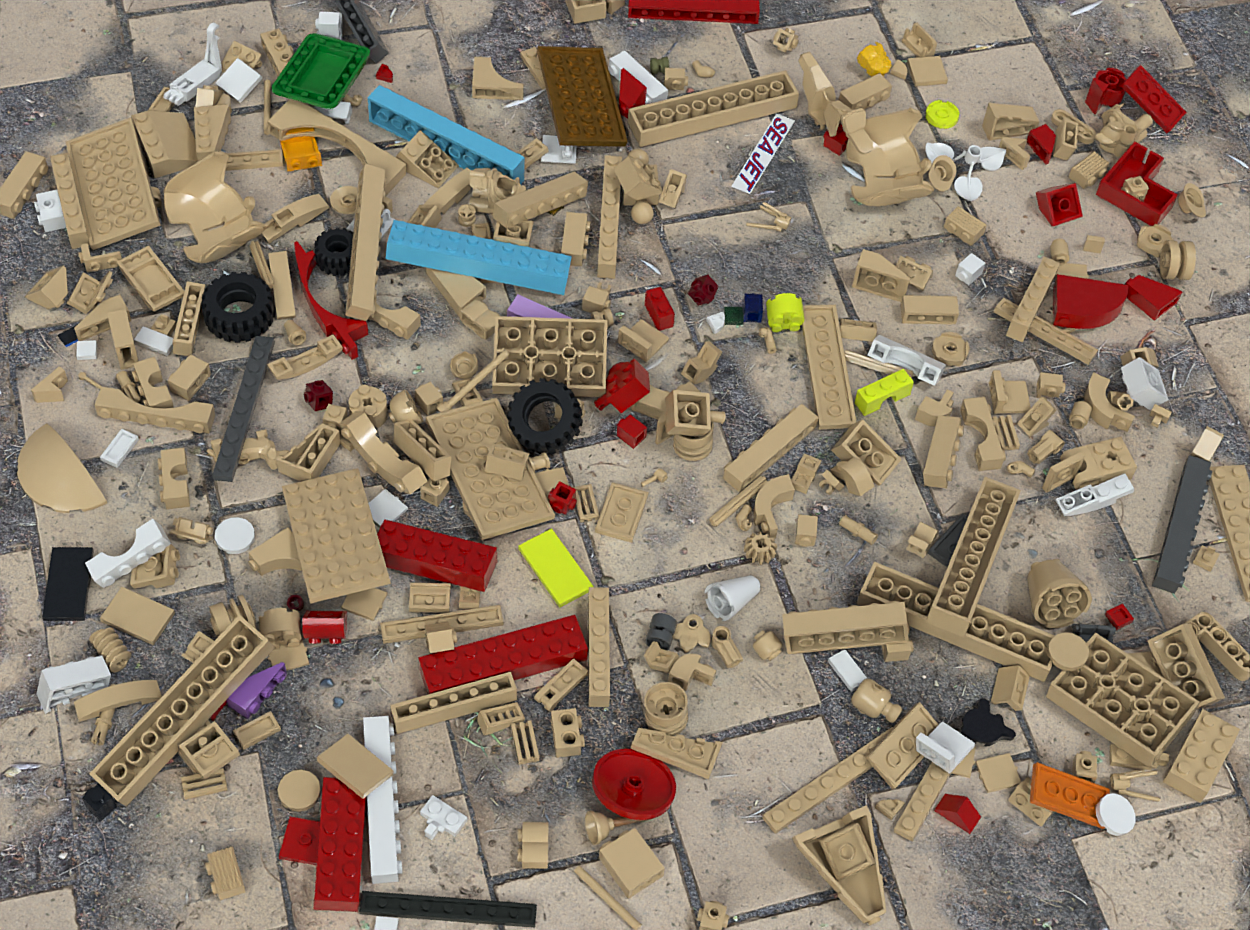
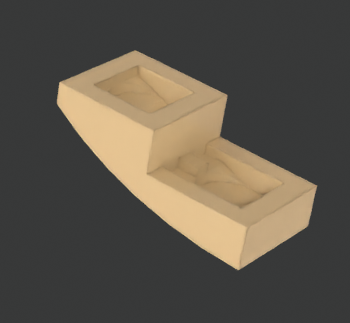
M807 454L803 455L791 479L795 490L807 494L822 460Z
M460 586L459 609L479 608L481 591Z

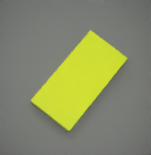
M552 528L518 545V550L559 608L589 593V587H594Z

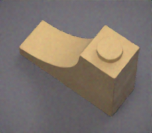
M474 57L472 98L523 100V83L512 82L500 76L493 68L491 57Z
M288 527L248 552L249 566L253 571L257 570L261 576L278 569L302 571L294 535Z

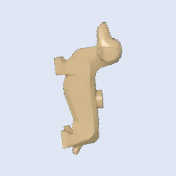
M266 429L257 431V438H246L239 459V464L245 465L251 460L264 459L267 465L275 470L278 469L277 459L290 452L289 450L276 451L274 442L268 439ZM221 439L211 440L212 450L207 449V453L213 457L215 462L221 449Z

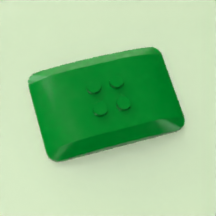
M309 34L271 87L272 92L278 96L326 109H333L342 101L354 84L370 56V50L361 45L324 35Z

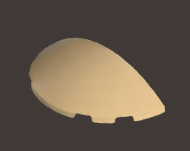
M46 423L28 438L19 453L17 475L22 489L32 501L40 506L51 507L54 511L69 513L70 510L79 509L86 512L107 504L105 497L82 462L50 425Z

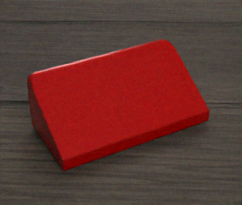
M1093 78L1085 103L1096 115L1102 106L1109 84Z

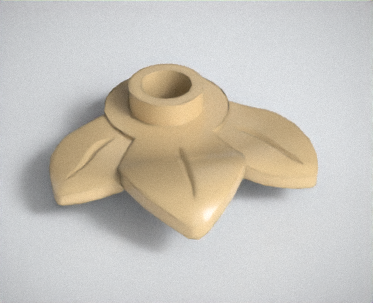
M691 614L685 618L684 622L677 624L673 639H680L683 651L688 653L697 643L708 648L711 635L709 630L704 627L702 618L696 614ZM696 621L697 625L695 627H691L690 622Z

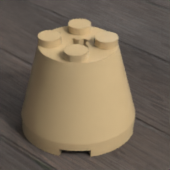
M1059 559L1035 562L1031 565L1027 582L1032 613L1037 621L1044 624L1047 628H1061L1075 623L1073 621L1075 618L1088 611L1092 602V596L1088 587Z

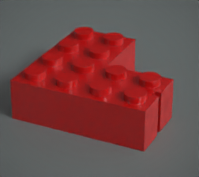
M1134 141L1100 181L1096 195L1146 224L1154 226V224H1160L1170 212L1178 194L1152 180L1159 172L1164 157L1151 150L1146 162L1143 163L1148 148ZM1141 176L1144 182L1147 183L1149 189L1143 202L1121 190L1125 180Z

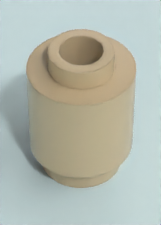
M1064 239L1053 240L1050 245L1051 259L1059 262L1060 265H1064L1070 259L1068 244Z
M1078 401L1073 405L1069 421L1070 425L1075 429H1082L1088 423L1092 407L1087 402Z

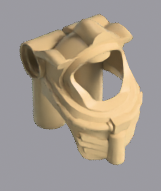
M1124 103L1116 104L1111 109L1103 112V128L1094 138L1100 142L1099 147L1119 158L1122 157L1134 141L1139 143L1147 137L1146 129L1153 123L1151 116L1148 114H1143L1135 121L1128 118L1120 111Z
M476 168L470 171V186L473 188V197H470L469 205L474 206L476 212L488 213L493 216L494 203L526 191V187L524 185L521 186L519 177L513 180L503 175L496 168L492 170L490 168Z

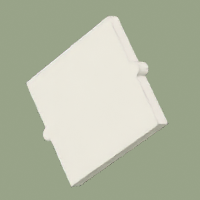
M384 489L368 503L373 521L379 527H381L384 519L395 521L408 510V507L399 500V497H395L387 489Z

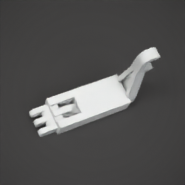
M211 23L208 26L205 59L170 83V90L164 94L166 100L179 106L197 95V88H203V85H210L220 77L222 66L217 44L220 37L214 34L220 25Z

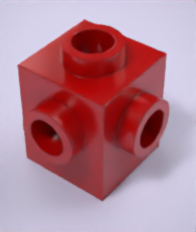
M559 481L555 489L552 488L548 495L553 511L567 515L570 509L573 510L577 503V499H575L577 489Z

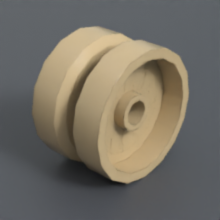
M1166 240L1163 243L1159 261L1160 274L1163 279L1173 280L1176 276L1180 280H1190L1192 278L1196 264V250L1192 241H1181L1178 244L1177 241Z

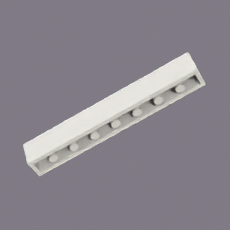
M389 716L363 718L365 748L394 770L393 774H396V761L391 759V755H395V742H390V736H394V725L389 723ZM393 776L367 795L372 884L399 882L398 874H402V860L397 861V854L401 853V842L396 840V833H400L399 820H395V813H399L398 800H394V794H397L398 790L397 781H393Z

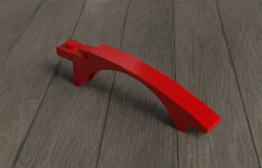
M298 241L294 242L302 290L314 318L326 337L331 335L336 337L342 345V351L345 355L348 354L351 360L357 358L358 348L355 341L368 335L366 321L347 319L334 315L315 301L308 288L310 276L317 265L314 260L315 253L313 250L306 253Z

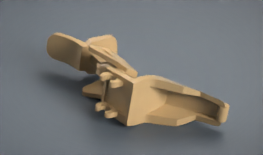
M811 52L801 54L798 61L804 72L802 85L808 100V114L815 120L816 126L820 124V130L825 129V126H827L830 136L833 137L836 135L840 123L843 131L846 132V136L860 154L871 152L874 147L873 142L863 129L866 126V111L862 108L852 110L841 101H836L835 90Z

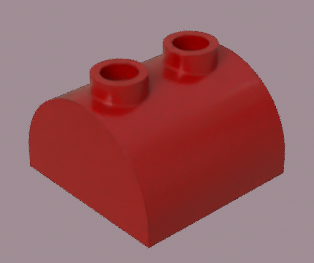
M307 610L302 618L303 638L309 639V643L312 644L321 643V639H329L331 644L341 643V639H346L347 611Z

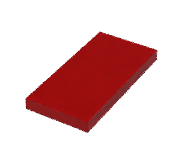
M1139 65L1121 84V87L1166 133L1170 132L1187 113L1142 65Z

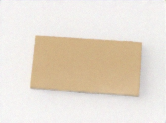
M918 702L865 758L891 789H895L924 758L923 755L916 751V737L921 732L929 736L939 724L924 706Z

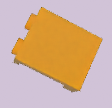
M294 128L290 129L286 133V135L314 131V128ZM301 136L283 141L280 140L288 172L322 166L321 153L318 150L315 137Z

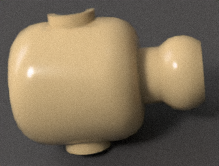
M869 678L861 682L851 698L852 705L860 713L866 714L871 718H877L882 714L890 723H894L903 710L900 705L889 702L891 692Z

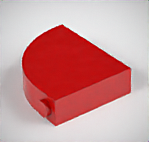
M1057 274L1053 286V325L1074 329H1092L1109 324L1120 315L1128 294V285Z

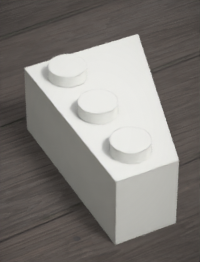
M103 656L89 657L77 662H68L57 667L51 666L41 671L36 694L46 714L55 705L63 702L65 706L70 703L69 699L81 694L84 697L92 692L108 687L111 674Z

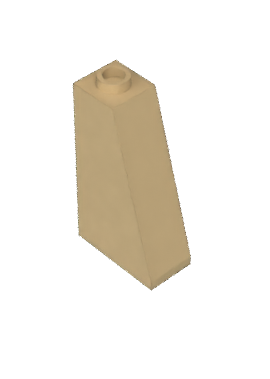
M426 268L428 277L459 317L460 310L474 299L483 301L486 298V286L474 277Z

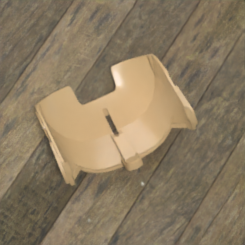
M910 107L906 110L866 119V126L863 129L874 145L872 151L867 154H860L851 140L848 139L846 146L847 160L861 165L864 172L865 187L851 186L852 195L858 202L867 206H888L925 197L935 190L930 183L923 180V175L931 167V160L925 158L920 162L917 150L909 139L916 124L922 118L919 110Z
M213 151L209 156L181 171L164 188L166 216L170 223L189 225L198 244L184 247L183 251L188 259L197 263H208L227 256L251 239L259 236L266 227L261 222L253 221L251 212L255 207L254 197L247 196L243 200L233 187L224 182L229 155L223 151ZM223 225L222 227L208 231L209 229Z

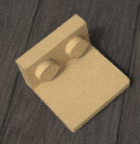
M642 319L631 329L623 325L619 329L618 343L645 362L669 341V337Z
M993 370L989 380V389L994 414L1027 413L1031 406L1026 382L1005 381L1001 377L1000 370Z

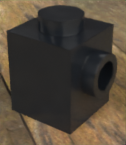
M99 783L95 787L89 788L82 797L86 809L100 822L117 808L113 796Z

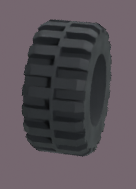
M247 272L223 274L219 279L215 278L211 282L212 285L209 284L202 294L201 306L205 324L208 326V330L219 339L224 338V341H234L235 343H241L244 340L248 342L256 336H261V333H265L269 329L268 326H271L273 323L275 310L271 289L265 284L263 279L257 278L254 274L247 275ZM243 301L253 305L248 310L240 313H230L223 310L234 302Z
M540 378V382L532 380L529 381L530 385L527 387L522 385L520 387L521 391L519 393L515 392L512 396L514 401L509 402L508 408L510 411L507 412L508 425L523 447H527L529 451L533 453L537 451L539 454L541 452L555 454L556 449L563 451L566 449L565 445L567 443L571 445L574 442L573 437L579 435V426H582L583 423L581 418L583 415L582 409L574 393L564 383H558L555 379L547 381L546 378ZM543 402L557 403L562 409V416L554 428L540 432L533 430L529 426V415L534 407Z

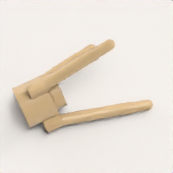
M763 202L764 206L760 205L759 207L776 216L774 223L777 226L746 223V226L774 229L781 232L782 228L787 230L792 217Z
M1144 769L1110 775L1111 789L1117 790L1119 795L1160 801L1158 797L1126 790V788H1130L1131 778L1156 775L1158 773L1156 770L1145 772Z

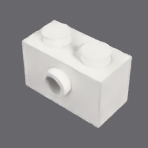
M58 190L36 194L37 201L34 204L36 212H40L37 218L39 225L44 226L45 232L66 228Z

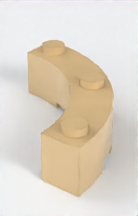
M356 411L339 423L342 428V435L349 439L358 453L368 463L369 469L373 473L377 472L400 493L404 492L411 495L428 482L419 465L411 463L406 459L404 461L400 460L398 453L387 442L382 443L376 436L378 431L365 412Z

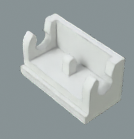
M341 101L333 109L314 107L326 116L344 120L345 124L350 122L352 108L349 102Z

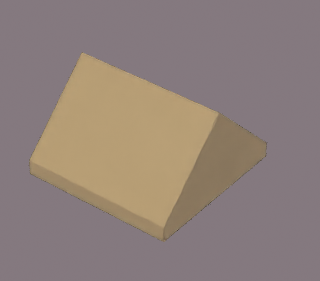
M419 205L407 223L436 228L442 217L436 205Z

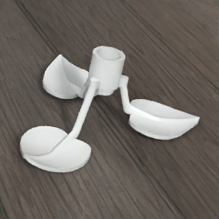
M926 143L925 146L926 156L932 163L936 157L941 155L950 157L954 162L965 156V161L970 165L967 177L961 176L956 179L954 189L959 196L967 201L977 200L983 189L980 179L976 177L971 178L974 164L981 163L982 168L985 170L996 171L1001 167L1006 153V149L998 147L980 148L977 145H971L968 151H963L962 154L953 159L954 151L946 144Z

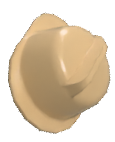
M945 155L936 157L928 170L931 185L938 191L943 192L950 188L956 175L954 161Z
M1187 183L1184 186V190L1178 196V204L1182 212L1186 214L1193 213L1200 218L1205 217L1206 210L1201 190L1195 184Z

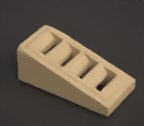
M470 378L452 383L455 393L462 389L470 381ZM474 387L460 400V403L464 407L482 402L483 399Z
M517 702L482 710L477 717V722L484 736L508 728L512 723L518 724L525 720ZM511 710H512V712H513V714H514V716H515V717H513V718H512V716H511V714H510V712H509V711H511Z

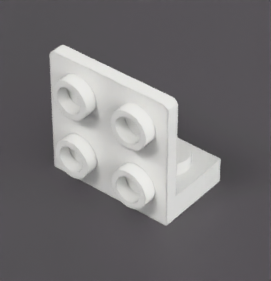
M941 722L929 736L921 732L916 737V751L949 774L975 747L973 741L944 722Z

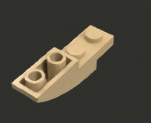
M320 194L302 198L271 215L272 219L265 223L266 227L261 234L270 244L295 226L299 225L302 227L330 207Z

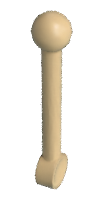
M85 372L78 374L80 380H86L99 389L103 387L88 378Z

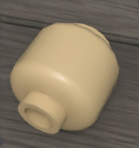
M762 630L754 637L756 641L752 647L762 660L768 659L771 661L782 653L781 648L783 644L773 631L765 633Z

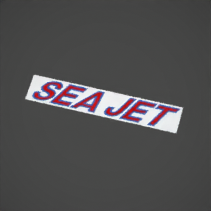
M776 113L731 187L748 194L752 192L795 120Z

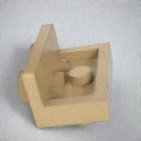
M1027 777L1016 787L1008 800L1039 826H1043L1054 811L1030 803L1032 780Z

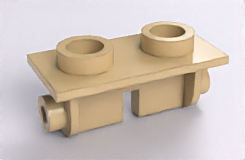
M182 517L174 518L173 525L176 527L169 531V533L176 535L175 537L179 539L190 538L198 544H206L214 539L213 536H209L213 533V527H210L209 524L196 521L194 528H192L193 520Z

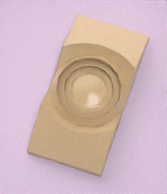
M149 246L117 261L118 267L129 284L136 289L143 302L153 312L183 297L184 290Z

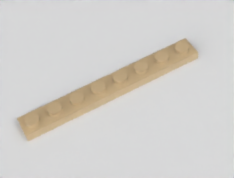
M893 727L763 814V820L776 834L873 768L865 757Z

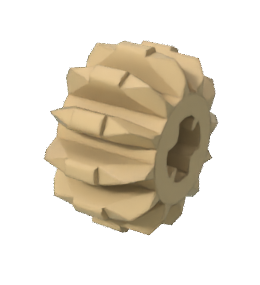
M761 531L758 532V535L752 532L750 538L747 537L745 540L744 552L746 553V558H752V563L759 561L760 565L763 564V561L769 563L771 559H774L775 551H777L774 537L769 538L768 533L762 535Z

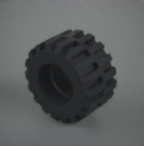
M331 228L327 232L323 231L321 233L322 236L318 235L317 241L314 243L317 266L328 275L344 276L346 273L349 274L353 232L347 231L345 228H336L334 230ZM335 251H343L341 253H332Z

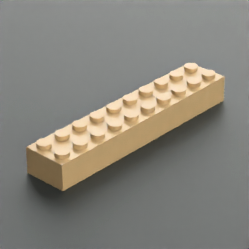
M785 70L630 108L628 125L639 147L797 108L799 93Z
M984 477L925 623L964 638L1021 490Z
M877 562L873 563L860 591L857 605L886 604L892 601L905 602L906 617L910 627L1006 667L1020 665L1031 677L1045 682L1053 664V661L1047 654L1048 645L1055 635L977 604L964 638L925 623L938 592V587Z
M239 615L89 774L118 802L127 807L180 750L179 745L192 737L275 647Z

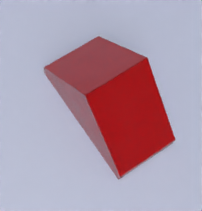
M945 794L934 809L936 813L971 834L981 819L980 814L967 796Z

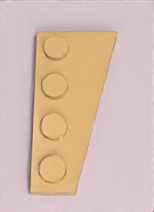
M638 728L630 749L709 779L723 742L715 741V743L706 742L702 738L694 740L684 738V735L676 734V736L666 735L665 732Z

